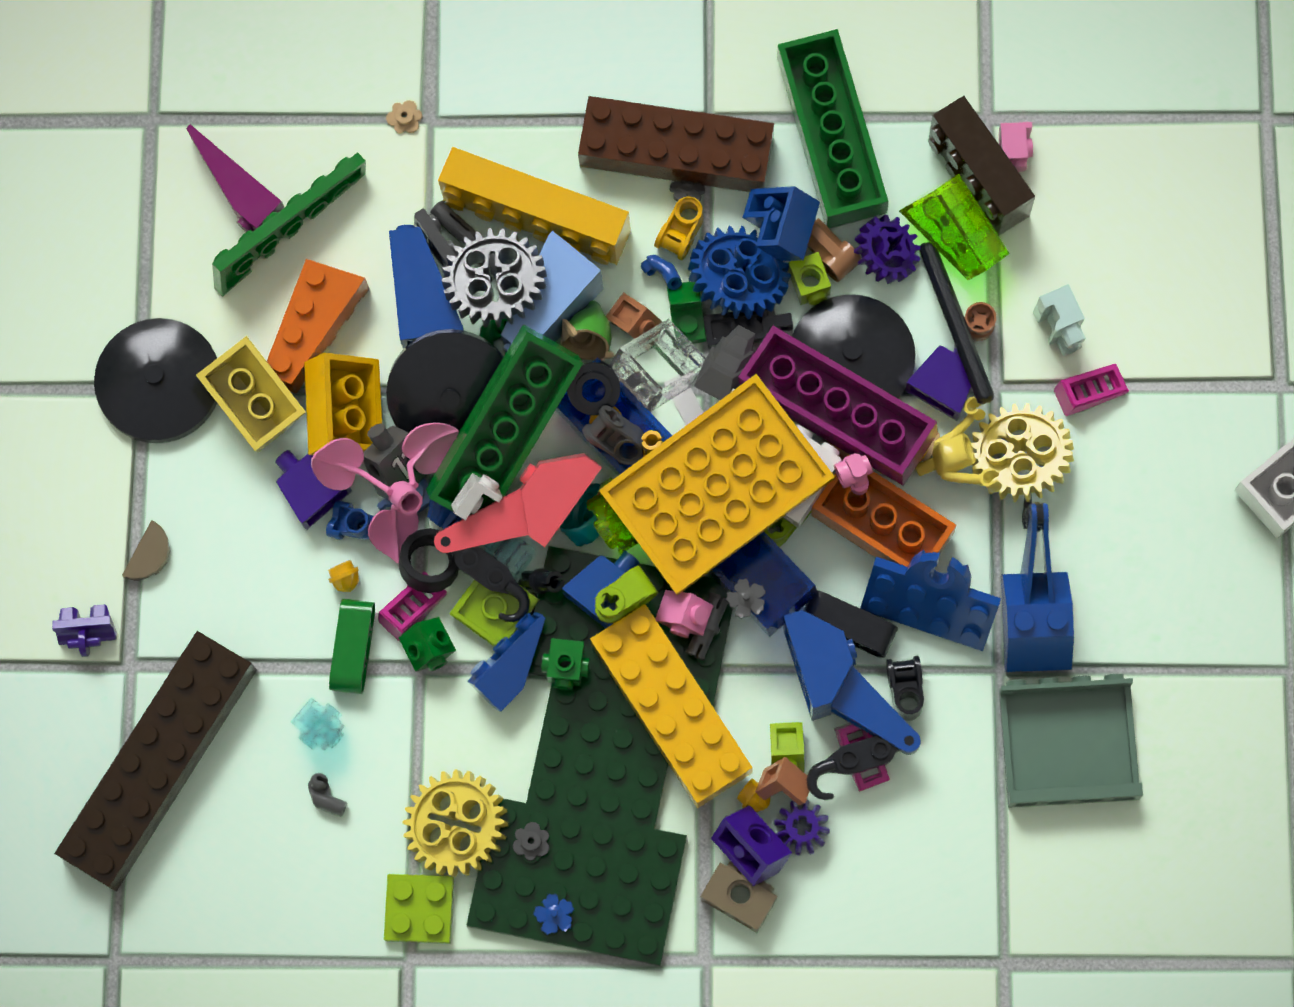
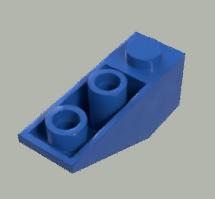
M534 612L532 615L528 613L523 616L515 626L517 630L509 638L507 636L502 638L493 648L495 653L487 661H480L470 672L472 677L467 682L494 709L500 712L524 689L545 621V617L540 613Z

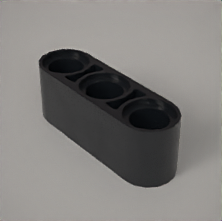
M815 589L812 590L803 609L811 615L844 631L846 640L852 639L856 648L880 658L886 657L898 631V627L893 623Z

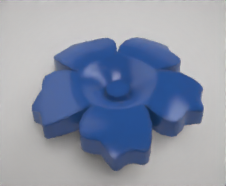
M548 894L547 898L543 900L545 907H535L533 914L537 917L539 923L544 922L541 930L547 935L557 933L558 927L564 932L571 928L572 918L568 915L574 911L572 902H567L565 899L559 902L556 894Z

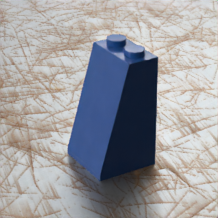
M406 224L396 227V230H389L399 337L403 349L418 337L433 331L445 329L464 331L457 311L452 310L450 300L446 299L444 293L446 289H444L442 284V276L421 227Z

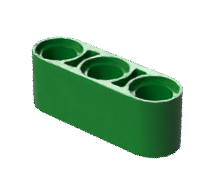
M351 599L341 600L330 669L329 690L363 694L375 619V602Z

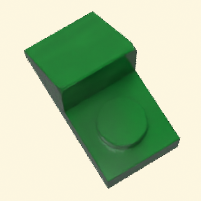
M682 282L681 286L675 290L667 287L675 346L706 342L702 302L700 300L701 295L700 292L693 291L695 282Z

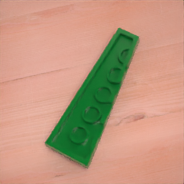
M358 152L351 158H343L337 163L335 170L327 176H319L311 184V188L302 195L300 193L294 195L280 212L269 214L262 222V225L255 231L249 230L239 238L238 243L230 250L224 249L219 252L212 262L214 289L222 297L252 272L250 267L259 257L269 258L276 252L275 248L280 239L283 237L291 239L298 233L306 217L310 220L314 219L327 206L366 174V160Z

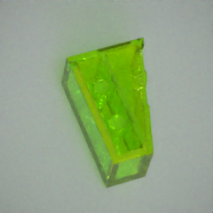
M960 174L925 192L899 210L967 280L987 271L1010 254Z

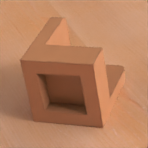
M784 757L763 770L755 793L763 800H766L782 791L795 803L802 805L806 802L810 791L807 788V775Z

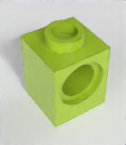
M819 252L804 256V260L789 261L788 273L791 274V281L800 305L809 303L810 306L827 300V296L831 294V284ZM812 276L817 278L819 283L814 287H808L802 280Z

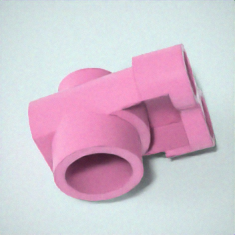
M852 454L845 457L843 461L834 464L836 475L843 488L850 486L851 491L856 495H862L867 492L869 485L867 475L873 473V470L866 455Z

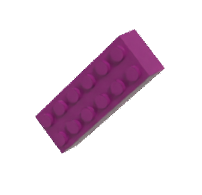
M775 326L771 327L738 376L739 384L742 385L757 374L791 420L850 455H866L873 469L904 486L938 434L937 421Z

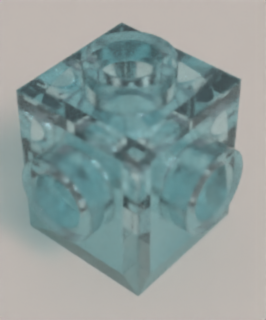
M312 697L291 721V724L302 733L298 738L312 750L316 746L323 751L328 747L333 748L344 735L342 730L345 726L339 720L342 714L331 704L327 703L323 707ZM320 724H324L322 728L317 729Z

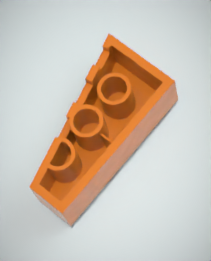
M305 260L267 358L268 364L290 392L297 394L305 383L304 362L322 354L328 346L330 347L339 329L345 321H348L360 299L364 298L370 288L365 277L313 260Z

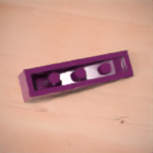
M191 124L186 128L195 147L238 218L236 223L245 232L249 230L255 231L262 225V222L272 212L278 213L285 208L283 202L196 128Z

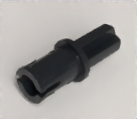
M538 568L534 571H523L521 573L522 579L518 580L520 586L537 594H544L548 591L556 593L564 587V580H557V578L563 577L562 574L556 571L549 572L543 568Z

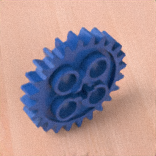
M728 226L724 234L720 228H716L714 236L707 232L704 240H698L695 249L692 250L688 270L691 271L689 281L695 282L694 292L703 291L700 298L701 302L709 299L712 301L711 310L719 305L722 307V315L731 310L735 319L738 318L740 312H744L747 319H750L753 311L762 317L765 309L772 312L775 304H781L788 290V283L791 278V274L787 273L789 263L780 261L756 247L758 240L756 237L757 230L754 229L749 235L746 234L744 226H741L739 233L735 232L732 226Z

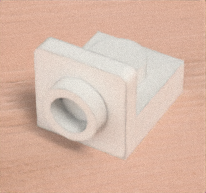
M472 473L451 504L454 513L464 520L467 519L470 513L475 514L483 502V497H481L483 493L499 503L503 498L498 489L500 485L486 475L480 478Z

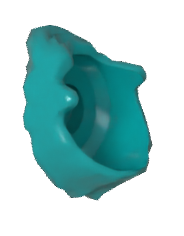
M590 484L560 526L561 532L575 543L576 546L582 547L595 541L602 533L609 517L607 501L599 492L604 487L602 484Z

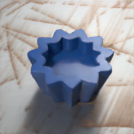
M430 499L427 517L437 526L445 529L463 519L453 511Z

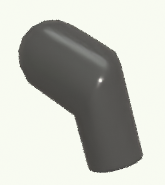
M323 773L313 774L308 782V791L313 805L342 817L346 810L347 802L332 796L326 775Z

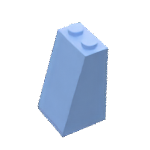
M554 231L548 235L539 254L543 257V267H545L547 276L543 278L545 279L546 288L539 289L542 294V300L532 299L535 309L530 310L525 307L523 309L524 319L515 314L513 315V324L507 321L501 334L505 353L523 324L557 342L562 333V319L570 321L578 311L584 309L603 290L601 270Z

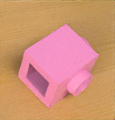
M665 590L655 619L657 622L670 628V632L683 638H688L689 634L703 636L713 605L692 593L682 592L677 596L674 591Z

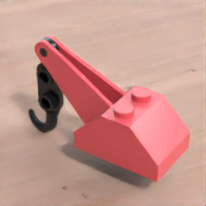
M585 453L539 460L535 466L530 463L519 478V481L523 483L519 489L504 496L499 503L495 501L478 510L475 514L469 515L466 520L462 519L438 531L434 538V545L442 553H453L458 568L487 589L509 594L516 598L519 602V608L516 613L512 615L500 613L498 617L505 622L519 621L527 614L530 607L528 593L516 582L505 564L479 546L529 535L530 538L546 547L602 467Z

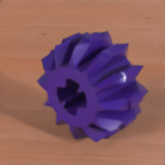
M809 800L802 804V809H798L797 803L790 801L792 813L785 808H781L779 814L786 820L778 819L774 821L775 827L785 829L776 833L781 840L788 838L784 844L789 849L792 844L796 845V856H800L802 846H806L809 855L813 854L814 847L812 842L819 847H823L825 842L818 835L826 836L830 833V829L827 827L819 826L828 822V816L816 817L821 810V806L817 804L812 811H809ZM799 820L806 821V826L811 828V831L805 830V835H799L798 829L793 827V824L796 823L798 825Z

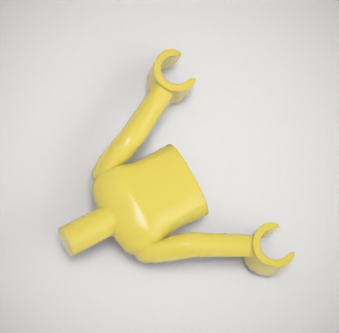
M974 396L968 398L964 403V410L968 415L952 431L939 437L934 442L932 449L933 458L919 463L915 469L919 476L936 470L943 480L955 483L984 485L991 492H999L1002 484L999 481L992 480L1000 474L992 468L984 470L981 475L958 472L975 464L971 441L964 432L974 420H983L986 414L982 409H976L981 404L977 403Z

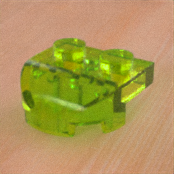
M612 477L600 483L599 490L612 481ZM598 490L597 495L587 500V509L592 511L598 519L594 522V526L601 538L610 549L617 547L618 553L621 555L624 551H628L638 545V543Z

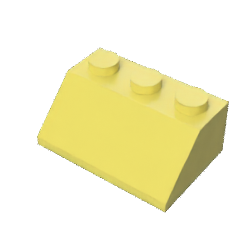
M247 336L196 374L200 382L257 453L282 435L306 413Z

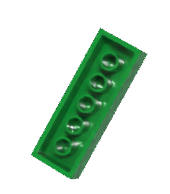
M838 29L777 44L778 64L817 199L820 201L819 206L825 225L828 228H833L887 214L888 197Z
M523 324L427 486L426 491L429 499L453 511L451 504L472 473L480 478L486 475L495 480L500 485L498 489L504 497L583 365L579 355ZM483 493L481 496L483 497V502L478 510L495 502V500Z

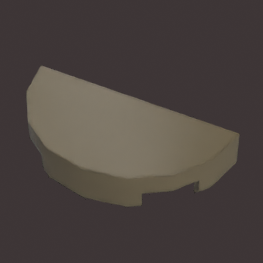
M151 520L122 574L123 578L134 581L146 579L160 573L167 564L171 552L169 539L164 529L155 521Z

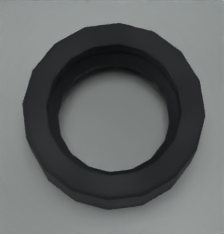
M427 528L417 530L409 535L401 546L398 565L401 577L408 586L419 592L435 593L443 591L451 586L458 576L459 568L455 563V556L451 552L446 553L449 560L447 569L439 575H423L412 567L411 555L414 550L423 546L435 547L434 538L437 532L440 531L438 529Z

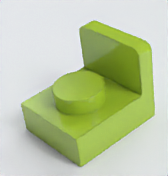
M802 722L770 723L772 764L786 757L800 770L805 772Z

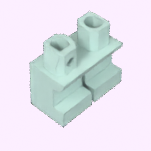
M1069 284L1040 296L1033 314L1038 323L1047 319L1052 329L1048 340L1049 345L1057 342L1063 356L1081 349V343L1086 339L1081 329L1085 317Z

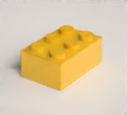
M324 352L304 362L308 455L314 456V453L323 446L339 438L354 440L361 446L364 452L372 444L367 435L369 429L376 424H382L379 359Z

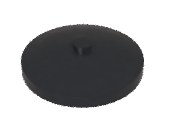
M853 294L840 295L824 300L812 307L800 319L792 334V337L898 399L905 393L907 381L914 372L916 359L915 345L908 326L891 307L871 297Z
M153 318L131 324L117 333L108 342L98 359L94 374V389L99 407L117 430L135 440L147 443H166L186 437L206 422L217 405L215 399L196 376V374L216 360L217 355L210 343L200 332L183 322L166 318Z
M445 329L418 337L400 352L388 376L387 405L395 426L410 433L414 428L423 424L444 423L455 427L460 432L504 356L492 343L468 331Z

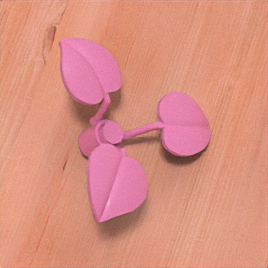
M427 423L414 428L406 436L402 444V452L410 459L406 465L409 483L399 481L388 487L364 470L359 469L364 460V452L357 442L348 438L333 440L315 452L311 459L312 471L324 486L333 490L350 488L354 483L355 475L358 474L388 494L389 500L392 503L391 510H381L372 518L368 528V536L376 549L396 563H399L402 544L409 535L418 529L419 519L417 511H419L423 503L421 494L415 490L419 484L415 481L413 466L422 474L436 473L459 431L455 427L444 423Z

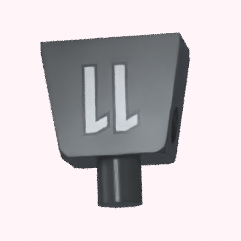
M376 424L367 433L372 444L364 451L363 462L368 474L388 487L399 481L409 483L406 465L410 459L402 452V444L409 433L396 426L386 429L383 424ZM413 466L415 481L419 483L427 474L419 473ZM374 485L377 494L389 500L388 494Z

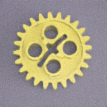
M1026 403L1023 411H1019L1017 405L1013 404L1012 412L1007 413L1003 407H1000L1001 416L997 418L989 413V424L979 422L982 433H972L973 441L975 442L971 443L975 456L972 472L973 474L981 475L988 468L996 470L1000 475L992 481H999L1002 484V488L999 491L1001 500L1009 493L1012 494L1013 502H1017L1019 495H1024L1025 500L1030 502L1031 493H1036L1041 499L1043 498L1042 489L1046 488L1050 492H1054L1053 481L1061 484L1064 483L1062 473H1070L1071 471L1069 462L1074 461L1073 452H1071L1074 450L1073 441L1069 440L1071 438L1069 429H1063L1062 419L1054 421L1053 411L1048 412L1044 416L1042 406L1040 405L1032 412L1029 403ZM1017 430H1023V431H1025V432H1024L1023 434H1021V435H1013V434H1012L1014 431H1017ZM1043 446L1050 447V449L1045 452L1037 451L1039 448ZM998 453L1005 454V456L999 459L992 458ZM1022 470H1029V471H1031V472H1030L1029 474H1027V475H1018V474H1017L1018 472H1020V471H1022ZM988 489V493L990 495L994 493Z
M454 769L452 778L447 772L441 771V781L430 776L429 782L431 786L427 788L420 784L419 789L422 795L420 797L416 795L410 796L416 803L415 806L405 807V811L412 814L411 819L402 821V824L411 827V830L403 834V837L408 840H414L407 847L408 850L412 852L418 851L414 859L420 863L426 860L424 868L432 871L436 867V873L442 876L448 870L450 876L457 877L459 869L462 874L469 876L471 865L479 871L482 870L480 860L484 859L491 863L493 860L489 854L490 850L501 851L499 846L495 844L496 840L506 839V836L500 833L499 830L509 824L500 819V816L508 811L504 807L497 806L501 803L503 797L498 794L492 795L496 787L492 784L485 786L486 779L481 776L475 779V774L467 771L463 777L461 771ZM450 796L451 802L449 807L441 811L440 803L442 799ZM480 804L481 810L479 815L471 819V808L474 805ZM435 814L453 821L460 820L468 825L481 827V832L477 833L456 825L450 826L441 821L430 820L429 816ZM440 827L441 835L439 839L431 842L430 836L432 831ZM466 836H470V846L466 850L461 851V840Z

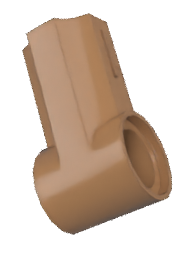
M819 218L815 220L808 248L812 253L819 252L826 273L834 281L840 282L858 266L857 262L861 259V256L854 253L855 248L847 241L842 242Z

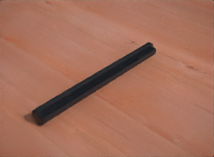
M933 241L922 243L920 245L922 260L977 403L981 405L990 403L994 400V392L937 245Z

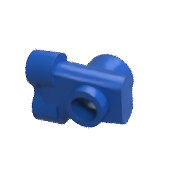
M337 500L333 506L332 518L326 527V535L342 540L344 536L370 540L368 528L374 516L362 509H354L352 503Z

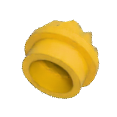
M348 560L328 569L331 577L328 579L329 583H332L337 591H353L359 582L358 566L354 567L352 561Z
M753 778L741 790L737 800L743 804L742 808L750 805L755 812H759L768 808L771 797L763 800L755 793L758 782Z

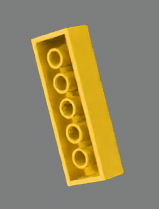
M455 147L451 148L438 179L443 201H446L450 208L458 211H463V209L473 211L475 216L484 221L491 222L492 219L504 223L503 225L507 229L516 232L524 230L532 233L535 239L544 243L548 235L554 231L578 252L591 255V258L600 264L608 265L610 262L617 265L631 233L629 211Z
M646 604L590 638L592 648L697 809L753 773L752 765Z

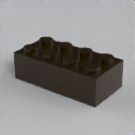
M960 97L933 114L928 143L936 155L941 154L947 162L945 167L949 175L954 180L959 179L964 187L963 193L971 205L976 204L982 212L980 216L985 226L989 230L994 229L997 235L1000 236L1030 217L1036 196L966 97Z

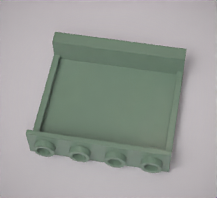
M1109 674L1104 676V680L1092 681L1091 676H1075L1071 678V682H1058V678L1039 679V684H1026V680L1017 679L1006 681V686L1000 687L999 703L1008 808L1140 800L1143 797L1142 782L1139 783L1131 697L1133 678L1124 679L1123 674Z

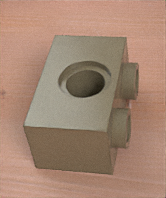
M720 862L700 895V900L758 933L774 906L777 895L773 893L775 888L767 882L763 881L753 886L732 862H729L727 866ZM736 887H745L750 893V898L745 903H736L731 898L732 890Z

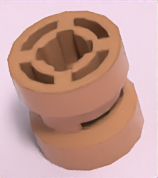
M985 302L971 304L964 316L974 341L988 339L995 327L996 312L990 304Z

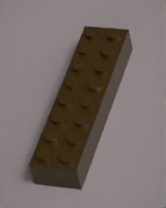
M196 631L54 854L117 892L257 671L254 665L201 632Z

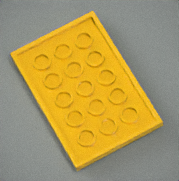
M755 374L602 487L599 492L678 596L833 481L835 476L758 375Z

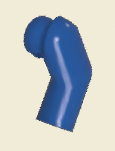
M655 254L646 256L647 259L641 263V269L648 276H653L658 271L669 289L675 290L681 286L682 280L672 263Z

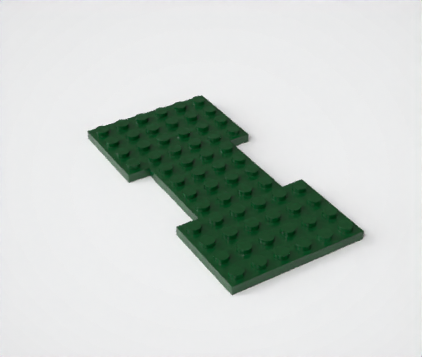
M548 546L544 569L549 572L556 571L562 574L563 577L557 578V580H564L565 586L598 558L599 555ZM606 557V558H607L608 560H610L613 564H614L615 561L617 560V559H615V558ZM639 563L638 566L642 568L658 591L657 596L646 604L654 618H656L665 590L673 591V589L655 566ZM703 576L683 592L692 593L708 602L710 593L718 594L721 596L720 598H727L728 592H736L734 586L738 582ZM562 590L556 593L548 591L544 594H538L537 598L539 601L535 605L534 612L542 614L545 617V621L529 674L547 677V673H542L543 654H549L551 638L584 642V657L590 658L588 677H582L581 686L573 685L572 690L557 689L553 687L554 683L551 684L527 801L524 803L503 798L501 803L497 805L506 808L508 811L500 816V819L509 823L508 826L502 827L499 830L500 833L506 836V839L496 840L495 844L499 846L501 851L490 850L489 854L493 860L491 863L484 859L480 860L482 870H478L466 926L661 966L687 835L655 829L668 763L591 646L590 638L605 628L566 598ZM730 604L726 606L718 625L720 631L718 635L714 634L704 661L695 658L694 655L690 656L685 653L694 634H689L688 638H683L672 634L670 628L657 622L712 706L714 705L733 611ZM564 663L561 667L566 668L570 664ZM529 822H536L541 830H545L549 834V839L546 841L549 845V852L542 857L536 855L534 860L529 861L524 855H518L514 852L513 843L517 840L515 837L517 829H524ZM529 839L528 843H534V839ZM548 894H556L559 902L562 899L572 902L574 911L568 915L572 918L571 928L566 932L558 927L557 933L547 935L541 930L544 922L539 923L537 917L533 914L535 907H545L543 900L547 898Z

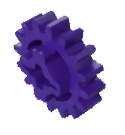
M886 214L881 218L876 216L859 228L860 234L854 239V241L860 244L854 249V253L861 254L862 256L857 262L858 265L866 264L868 268L865 274L869 275L874 272L876 274L875 281L877 282L884 278L887 284H891L896 280L901 282L915 272L916 268L914 265L921 260L920 257L915 255L921 249V246L914 245L913 240L918 237L917 234L910 235L907 232L910 227L909 224L903 227L900 226L899 217L890 221L889 216Z

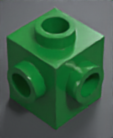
M440 617L418 622L398 637L415 672L427 668L432 672L442 668L448 663L446 659L456 651Z
M551 638L549 654H543L542 673H547L548 683H554V688L572 690L573 685L581 686L582 677H588L590 658L584 657L585 645L583 641ZM564 663L570 664L566 668L561 667Z

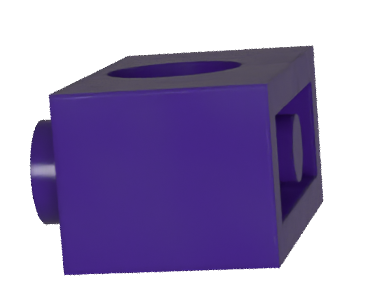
M750 805L724 817L711 837L712 841L753 886L777 875L793 853Z

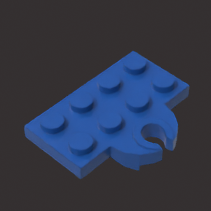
M922 550L913 557L908 567L876 556L860 609L980 651L984 650L1001 598L970 588L971 573L968 564L963 566L957 559L952 557L947 567L948 573H940L934 569L937 567L940 559V553L938 552L926 553Z

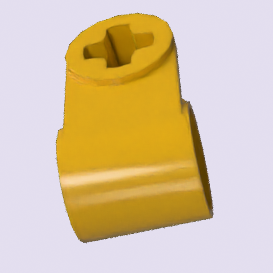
M691 196L679 199L667 222L664 223L654 243L655 248L660 249L662 247L678 255L679 260L683 261L704 220L702 205L699 200ZM686 209H693L697 212V216L691 220H686L681 217V213Z

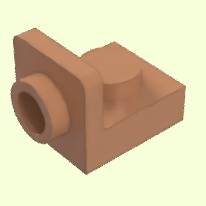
M624 292L606 315L609 322L630 335L642 346L647 344L662 324V321L647 307Z

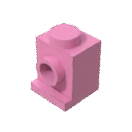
M1032 122L1000 123L998 131L1000 147L1018 172L1026 171L1027 160L1029 157H1033V141L1030 138Z

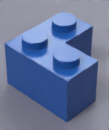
M795 186L751 189L742 218L760 228L756 247L780 261L804 260L820 201Z

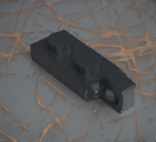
M765 309L762 317L753 311L750 319H747L744 312H740L738 318L735 319L733 311L727 312L725 315L717 313L704 316L708 349H711L712 346L716 347L723 336L727 337L738 325L755 333L753 343L762 342L772 326L777 327L783 332L793 330L792 314L775 315L774 309L772 312Z

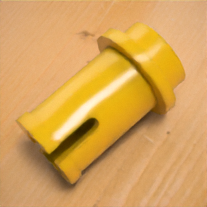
M650 430L643 434V457L663 443L662 437L657 431Z

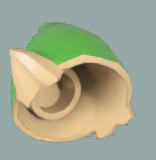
M590 301L570 321L562 319L561 346L576 353L583 360L600 362L615 356L614 352L610 351L612 342L610 323L598 302Z

